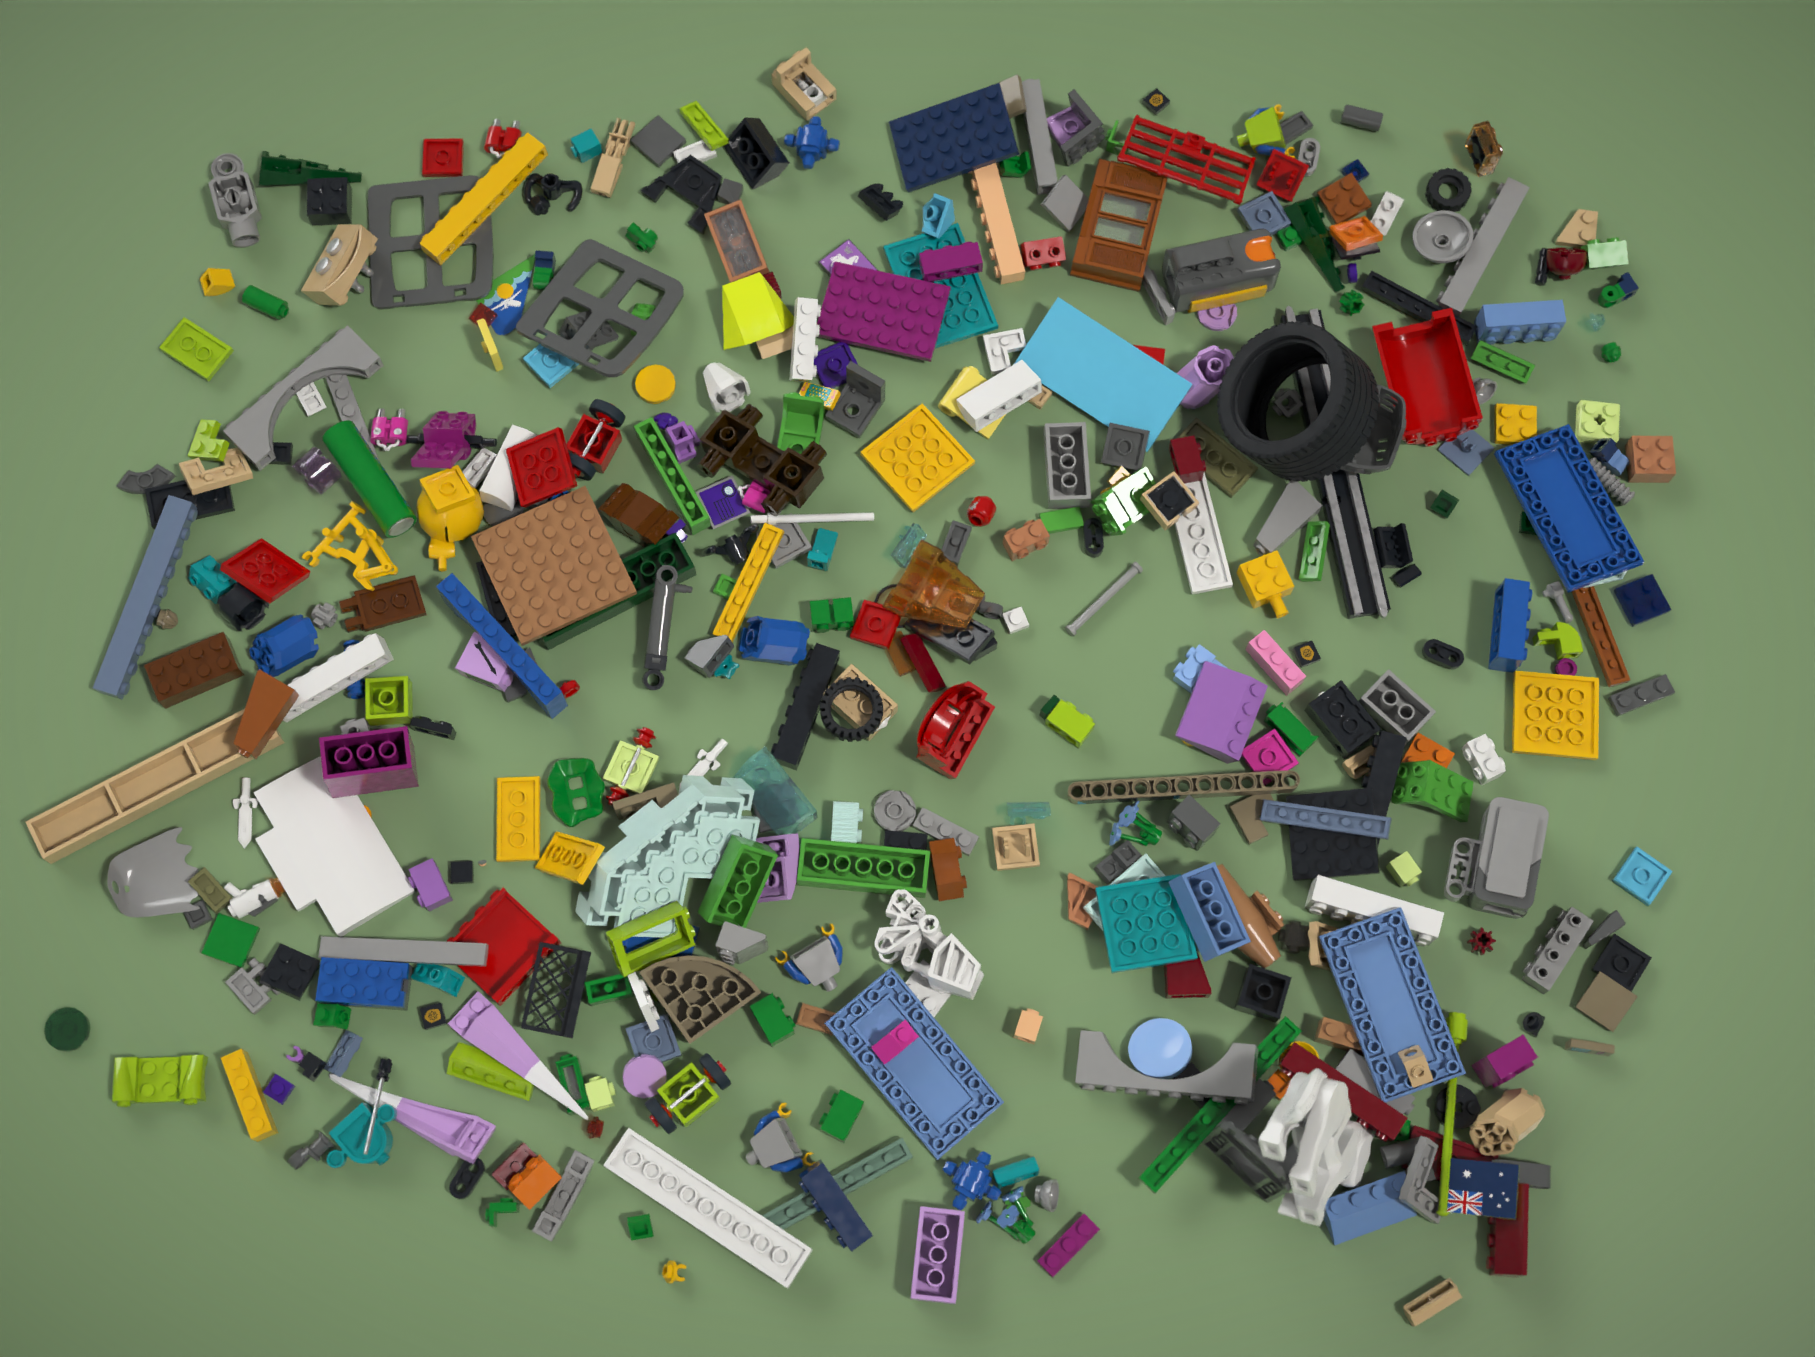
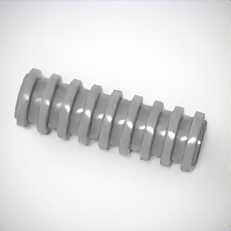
M1591 458L1589 462L1603 487L1607 490L1606 492H1610L1612 498H1617L1616 501H1620L1621 506H1625L1635 496V492H1631L1629 487L1626 488L1625 483H1620L1621 480L1619 478L1616 479L1615 474L1611 475V471H1607L1606 466L1602 467L1601 462L1596 461L1597 458Z

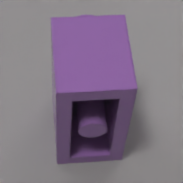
M433 858L409 869L411 876L408 879L413 889L416 887L420 895L417 896L421 907L425 906L430 912L453 901Z

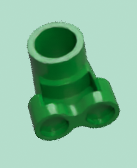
M634 222L628 227L625 235L626 238L635 243L636 248L641 252L647 251L650 253L658 240V236L653 230L646 228L642 231Z

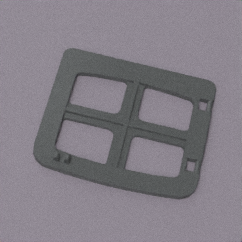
M468 175L381 184L369 188V232L378 238L375 243L376 250L370 255V265L374 272L371 276L372 303L375 308L382 310L403 306L411 307L461 300H478L490 293L493 284L494 255L491 215L462 244H475L477 246L476 275L473 283L444 286L442 265L440 266L426 254L427 287L398 291L395 288L391 254L394 252L422 250L420 245L421 239L425 234L430 233L440 220L439 196L470 192L480 177ZM423 197L424 233L412 236L390 237L393 201ZM466 290V295L455 296V291ZM405 296V301L394 302V297Z
M588 239L580 245L517 322L516 331L519 335L529 340H534L542 346L582 366H587L603 376L618 377L623 375L635 363L666 325L684 296L683 286L678 280L595 240ZM597 262H604L625 272L604 298H597L574 287ZM638 280L665 292L648 320L638 318L618 307L619 303ZM563 299H568L592 312L590 317L570 340L544 328ZM608 320L614 321L637 333L627 346L614 359L610 360L585 348L603 323ZM537 332L545 335L546 337L544 339H541L535 335L537 334ZM592 358L599 363L596 366L588 361Z

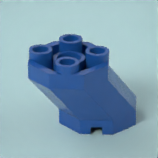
M301 614L293 616L267 632L257 634L252 643L253 647L249 649L250 656L255 660L258 670L260 669L272 677L279 676L301 662L314 658L319 650L318 644L314 645V639L318 638L317 631L310 618H303Z
M755 616L748 619L746 622L749 623L748 628L743 627L738 648L739 651L744 653L741 655L744 659L790 666L797 664L799 660L803 661L807 655L806 645L810 630L803 623Z

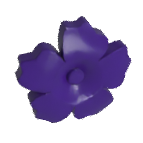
M662 412L654 416V421L663 430L678 423L677 417L671 416L670 413Z

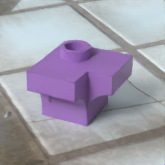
M682 421L666 428L664 439L679 464L696 457L697 453L694 447L700 445V440L692 425L687 426Z

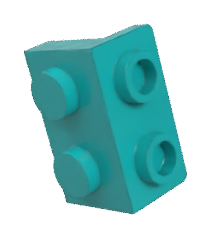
M209 555L191 565L188 579L192 585L204 593L207 599H210L214 604H218L217 602L221 595L233 589L237 581L220 570L221 565Z

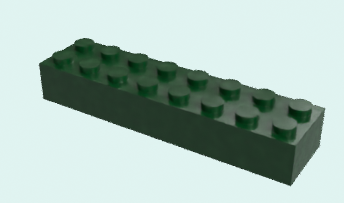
M677 533L658 541L656 545L652 544L622 559L637 591L636 595L543 636L542 639L548 650L652 598L654 595L655 575L660 567L670 565L676 569L678 574L676 584L696 576L695 566ZM664 570L661 573V578L663 581L669 582L672 579V574L670 571Z

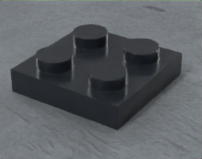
M1613 934L1591 971L1596 974L1601 971L1632 992L1652 957L1618 935Z
M280 943L260 979V984L300 1001L320 965V960Z

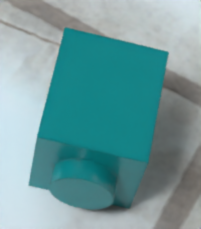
M592 128L570 138L572 143L570 150L575 158H579L581 163L602 154L601 143Z

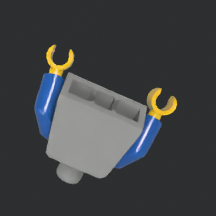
M830 924V932L824 931L822 926L823 937L790 956V959L788 954L782 951L785 959L780 961L775 956V960L784 967L793 979L805 985L811 983L814 987L822 983L825 990L829 992L838 986L833 976L840 972L839 966L842 963L843 948L837 935L834 934V925Z
M782 1103L778 1111L774 1110L764 1116L754 1130V1137L750 1140L754 1150L746 1154V1159L750 1165L753 1166L760 1162L763 1168L770 1167L773 1171L790 1172L802 1168L803 1165L809 1167L815 1163H808L806 1161L807 1156L813 1155L812 1152H808L803 1158H800L803 1154L785 1118L791 1115L792 1110L787 1113L781 1111L782 1108L787 1106V1103Z

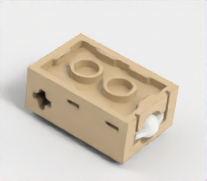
M851 664L834 682L837 683L839 679L846 680V677H851V679L857 677L861 681L866 680L868 684H872L875 687L876 691L878 690L883 703L881 723L876 731L866 738L870 741L882 728L887 726L888 721L898 712V704ZM855 690L840 693L831 705V708L855 729L864 726L870 720L873 712L869 698Z

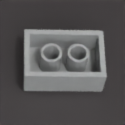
M1389 669L1359 700L1360 704L1382 729L1389 733L1407 737L1405 745L1436 712Z

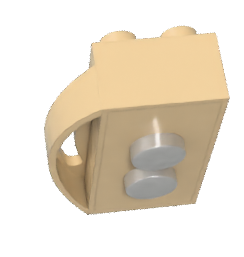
M361 224L338 225L301 292L318 305L340 306L347 302V293L350 288L355 289L358 293H363L365 289L357 282L356 277L361 271L369 277L374 274L365 261L369 255L375 252V243L378 238Z

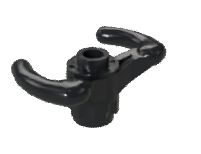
M533 173L526 180L524 186V198L527 204H529L532 198L531 188L533 184L541 187L544 196L550 200L558 199L564 192L575 191L574 198L567 207L568 211L571 212L579 205L583 192L582 184L579 181H563L552 173L546 174L544 177L538 173Z
M753 524L745 528L739 537L735 534L725 539L726 544L708 547L704 550V555L710 556L714 553L728 555L731 562H734L735 565L747 560L749 557V551L746 547L750 535L759 530V525Z

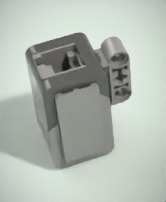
M1503 797L1494 798L1482 816L1478 840L1459 838L1451 849L1444 886L1445 898L1451 902H1456L1463 895H1468L1467 903L1473 910L1513 919L1523 918L1534 902L1549 818L1548 810L1544 806ZM1457 846H1466L1468 852L1465 854L1460 853ZM1456 866H1460V870H1462L1458 879H1455L1457 874ZM1470 868H1471L1472 871H1471L1470 882H1469V884L1467 885L1468 876H1469V871H1470ZM1457 886L1460 890V894H1452L1449 890V887Z

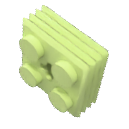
M1580 400L1576 406L1575 436L1579 442L1596 444L1599 439L1612 438L1617 443L1619 440L1620 405Z

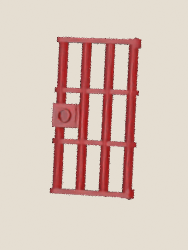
M1135 115L1123 148L1117 156V161L1132 164L1154 172L1158 176L1162 175L1195 187L1197 190H1203L1231 200L1238 205L1243 202V194L1256 157H1249L1221 147L1216 143H1210L1205 141V137L1189 131L1186 134L1178 131V129H1172L1139 117L1140 115ZM1136 124L1168 135L1171 139L1167 141L1136 130ZM1135 137L1165 148V154L1131 142L1130 139ZM1174 139L1183 141L1182 146L1173 143ZM1126 149H1129L1137 153L1149 156L1151 158L1160 160L1162 162L1160 166H1158L1153 163L1125 154ZM1201 149L1211 151L1209 156L1200 153ZM1171 150L1206 163L1205 168L1169 156V152ZM1217 153L1248 164V170L1213 158V155ZM1168 163L1201 175V179L1199 181L1166 169L1164 165ZM1212 165L1245 177L1244 181L1241 182L1208 170L1209 166ZM1205 177L1240 190V193L1238 195L1205 183Z

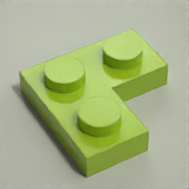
M201 419L187 456L191 459L199 458L200 460L223 462L230 443L223 439H216L221 423L216 420Z

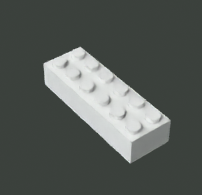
M1320 875L1311 883L1304 907L1310 909V913L1330 915V918L1335 921L1346 920L1350 921L1351 925L1401 907L1415 944L1423 947L1430 945L1438 938L1444 916L1443 912Z

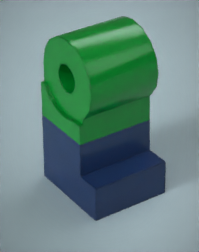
M536 250L533 289L544 290L554 278L556 259L554 252Z
M1629 272L1621 275L1617 284L1603 288L1598 297V303L1604 308L1613 307L1634 296L1639 287Z

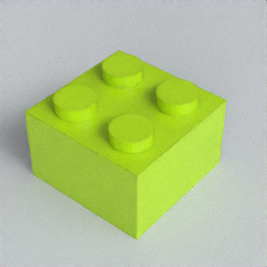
M408 676L365 679L366 720L370 726L411 723L413 717L412 682Z

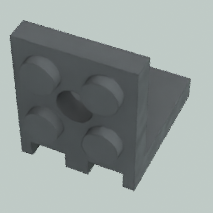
M1075 89L1068 93L1071 110L1085 125V128L1060 146L1063 161L1068 167L1071 164L1078 163L1087 152L1094 151L1098 144L1105 139L1103 135L1104 129L1102 128L1103 123Z
M850 361L846 367L847 384L841 391L833 411L829 410L825 415V419L860 438L885 401V380ZM851 407H856L859 410L856 415H850L847 411Z

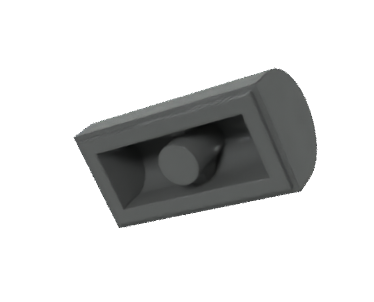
M1347 104L1344 107L1340 122L1378 132L1384 114Z

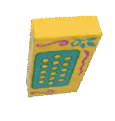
M804 382L799 392L801 396H819L824 400V409L833 411L841 395L839 390Z

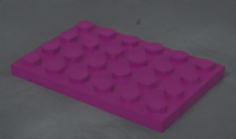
M835 261L822 304L821 314L817 325L820 326L819 337L931 362L951 292V286Z

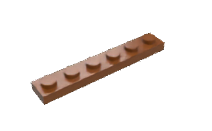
M1594 586L1582 587L1571 591L1608 687L1628 683L1630 677Z

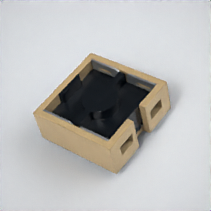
M1174 471L1144 492L1140 497L1141 502L1164 530L1177 523L1180 515L1185 517L1199 505V501Z

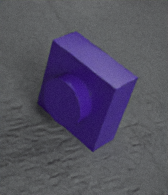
M275 1074L263 1093L283 1105L295 1088V1085Z

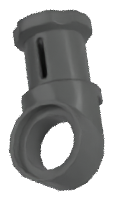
M965 592V596L978 600L973 610L979 611V613L989 619L1002 618V605L986 602V595L980 597L969 595L968 592Z
M320 1132L318 1134L319 1137L310 1146L306 1145L304 1148L296 1151L289 1158L288 1163L297 1170L311 1157L318 1162L320 1156L329 1147L333 1148L335 1146L324 1133Z

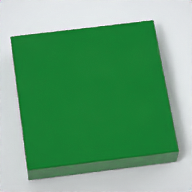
M218 913L201 953L243 968L260 928Z

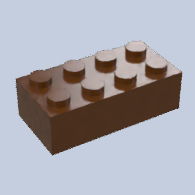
M224 632L144 665L157 700L165 709L244 676L232 643Z

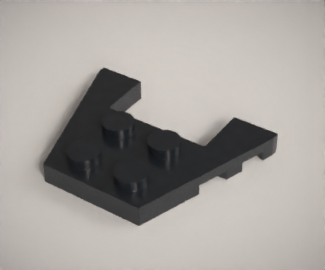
M689 155L673 166L668 173L656 178L655 182L648 187H643L641 192L656 203L669 187L693 203L698 209L687 223L691 228L703 235L708 224L704 214L712 211L723 177L694 156Z

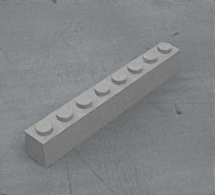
M1508 177L1505 184L1500 183L1496 191L1499 194L1497 199L1492 198L1487 207L1490 210L1488 215L1484 213L1478 223L1482 225L1479 230L1475 229L1473 232V243L1470 250L1464 255L1465 257L1462 261L1458 259L1453 269L1456 272L1454 277L1449 276L1444 285L1447 287L1446 291H1441L1435 302L1439 303L1438 306L1444 309L1452 307L1453 313L1460 316L1530 187Z

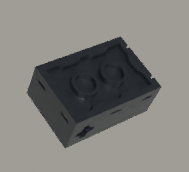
M1342 680L1327 691L1319 693L1318 697L1311 701L1304 710L1343 759L1373 739L1375 734L1377 735L1381 730Z

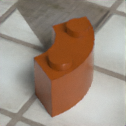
M954 838L930 841L929 848L938 900L945 901L963 898V889L967 888L965 875L961 876L958 860L962 858L960 845L956 846Z

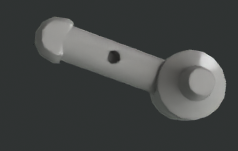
M1558 581L1548 584L1542 595L1555 599L1563 621L1565 623L1572 622L1573 616L1570 614L1562 596L1564 594L1563 586Z

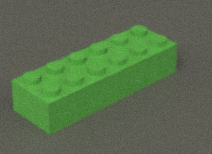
M802 838L797 884L799 886L892 895L897 890H907L913 897L926 898L930 851Z

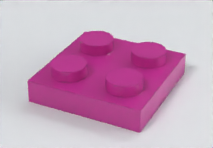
M1273 729L1245 747L1241 755L1252 772L1291 770L1299 764L1276 729ZM1263 779L1265 786L1272 782L1271 779Z

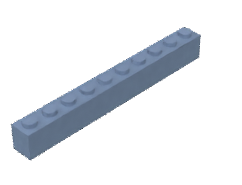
M168 495L93 685V689L98 693L123 700L124 695H127L129 692L130 679L135 675L138 668L137 661L139 656H142L145 651L144 643L146 638L152 633L153 620L159 615L161 600L165 598L168 592L167 585L175 574L177 560L182 556L184 541H187L190 536L189 528L191 523L197 518V507L190 501Z

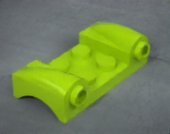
M181 1055V1057L158 1058L117 1057L114 1062L112 1102L116 1103L117 1107H130L131 1104L184 1102V1105H197L198 1101H206L205 1070L208 1057L205 1055Z

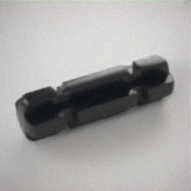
M1542 248L1539 253L1540 259L1538 260L1536 285L1544 286L1547 282L1549 268L1546 262V253L1549 248Z

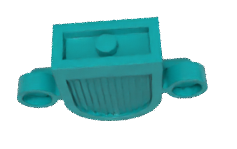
M361 1103L329 1132L342 1150H333L327 1155L328 1165L332 1168H341L345 1165L347 1157L360 1164L378 1163L379 1166L388 1161L390 1158L388 1154L393 1145V1136L386 1122H392L396 1118V1108L390 1104H384L379 1107L369 1151L365 1155L363 1153L373 1108L369 1103Z

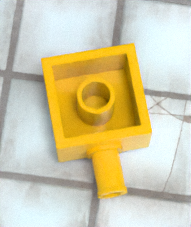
M1278 550L1239 565L1236 573L1253 609L1270 603L1276 618L1286 616L1289 611L1282 598L1290 595L1295 586Z

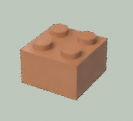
M1631 436L1625 444L1626 457L1630 461V464L1627 466L1628 483H1669L1676 475L1673 436Z

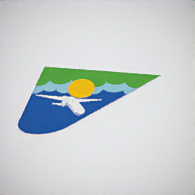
M535 254L494 279L490 293L484 298L476 300L498 335L510 333L516 328L517 322L522 317Z

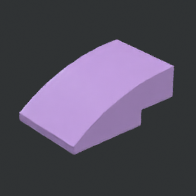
M798 833L756 838V842L769 845L778 854L757 903L792 899L799 866Z

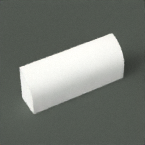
M1020 360L957 398V405L964 419L977 432L1042 392L1041 379L1023 360Z
M512 424L479 490L483 502L509 511L513 510L519 497L506 449L536 437V434Z

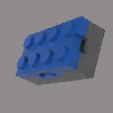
M321 957L315 1001L319 1004L408 1011L413 967L409 963Z

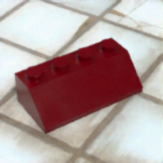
M1518 1183L1516 1220L1487 1217V1222L1490 1224V1233L1487 1235V1247H1490V1256H1487L1486 1269L1489 1270L1490 1276L1511 1278L1527 1276L1529 1184Z

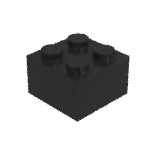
M347 177L307 179V216L312 226L352 224V187Z
M1249 964L1245 970L1234 1009L1276 1023L1281 1017L1292 977Z

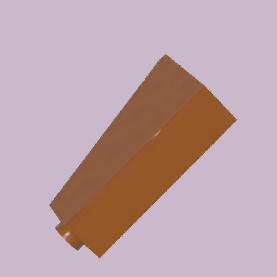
M260 669L256 673L233 743L238 748L237 752L247 759L249 756L255 759L258 758L299 697L295 689Z

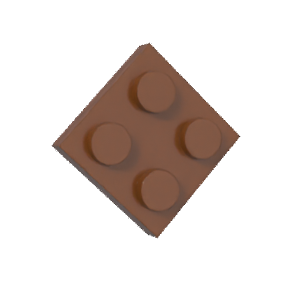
M1352 173L1317 192V196H1319L1335 224L1348 221L1372 207V203Z

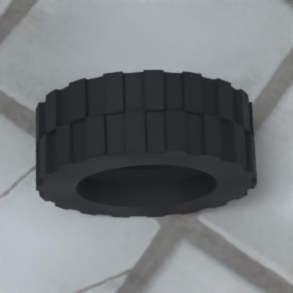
M1454 168L1440 169L1433 174L1426 187L1425 196L1427 197V202L1436 211L1459 212L1462 207H1465L1472 192L1469 178L1463 172ZM1443 183H1451L1457 187L1458 195L1453 199H1445L1440 195L1439 187Z

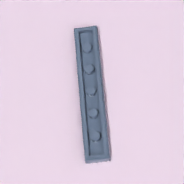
M1263 799L1260 820L1389 840L1392 818Z

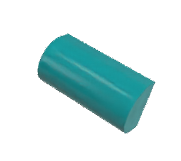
M1032 1156L994 1169L992 1174L997 1188L1000 1189L1038 1176L1039 1167L1035 1157Z

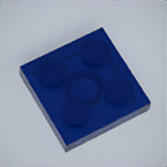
M1653 574L1614 590L1632 627L1671 611Z

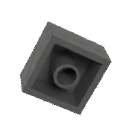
M1190 795L1171 812L1167 820L1170 830L1175 834L1179 833L1184 838L1185 844L1191 849L1195 848L1197 851L1216 833L1220 826V823Z

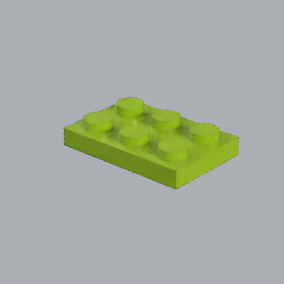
M185 317L159 347L162 352L208 382L234 352L232 347Z

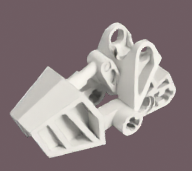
M907 890L895 891L886 909V917L891 918L890 925L892 927L879 928L874 943L881 961L885 964H893L901 960L906 971L914 970L920 973L921 976L928 978L932 989L973 1000L984 977V973L980 970L981 964L952 933L948 937L941 932V926L937 917L930 914L926 915L924 907ZM898 897H905V900L899 902ZM883 940V943L879 948V942ZM926 948L933 953L930 966L917 963L921 950ZM895 952L894 957L891 959H885L883 957V954L885 955Z

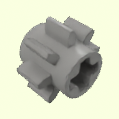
M325 602L324 606L316 605L311 614L315 626L324 629L325 626L330 628L335 624L338 614L335 613L336 609L334 606Z

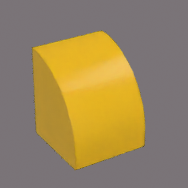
M208 268L200 277L205 296L221 295L235 287L230 269Z

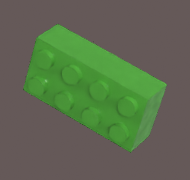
M732 834L698 913L707 922L723 926L724 921L746 928L778 854L769 845Z

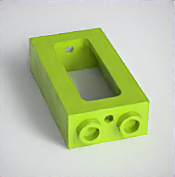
M675 901L605 932L616 967L624 977L695 946L693 937L696 934L694 928L688 922L690 914L685 906L682 907L678 901ZM674 919L676 925L674 933L627 954L625 953L622 941Z

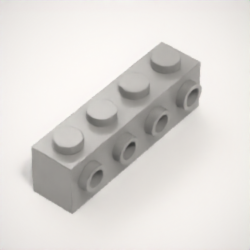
M1572 906L1566 911L1563 909L1556 918L1558 924L1555 928L1551 927L1545 935L1547 941L1544 945L1540 944L1534 952L1536 958L1533 962L1529 961L1522 971L1525 973L1522 980L1542 994L1551 989L1594 922Z

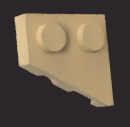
M1578 209L1557 238L1555 245L1581 249V246L1588 244L1587 241L1596 240L1598 212Z

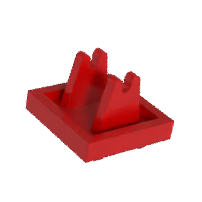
M1273 149L1256 185L1292 202L1310 165Z

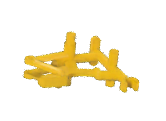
M351 501L349 505L352 509L332 530L324 528L322 534L326 537L312 552H305L302 558L308 560L310 557H313L309 565L316 567L320 562L318 557L323 552L336 559L344 557L357 566L353 576L366 589L373 591L375 588L370 582L371 579L389 574L396 575L398 567L392 563L383 549L384 540L374 530L367 529L356 518L359 512L365 514L367 511L359 504ZM349 523L356 528V534L362 538L355 553L345 548L335 549L329 546L334 540L339 543L344 540L343 535L340 533ZM371 548L381 565L368 569L369 564L364 558Z

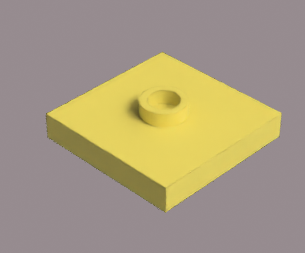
M485 319L477 320L484 339L481 342L484 352H489L496 372L503 370L499 353Z

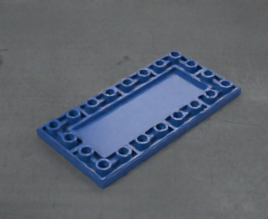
M1569 424L1495 451L1494 455L1568 593L1643 565L1644 560Z

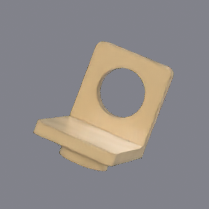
M1419 1045L1398 1052L1413 1088L1433 1081L1427 1060ZM1411 1052H1416V1054L1412 1056H1406Z

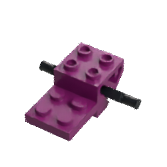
M439 411L423 427V433H419L418 436L407 435L406 442L407 444H420L422 446L411 458L412 467L451 469L458 460H466L469 457L471 448L496 447L497 439L483 438L482 436L475 435V414H468L465 411L457 413Z

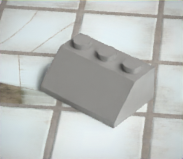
M726 921L723 923L716 943L719 958H722V962L734 966V963L742 964L768 951L769 948L765 934Z

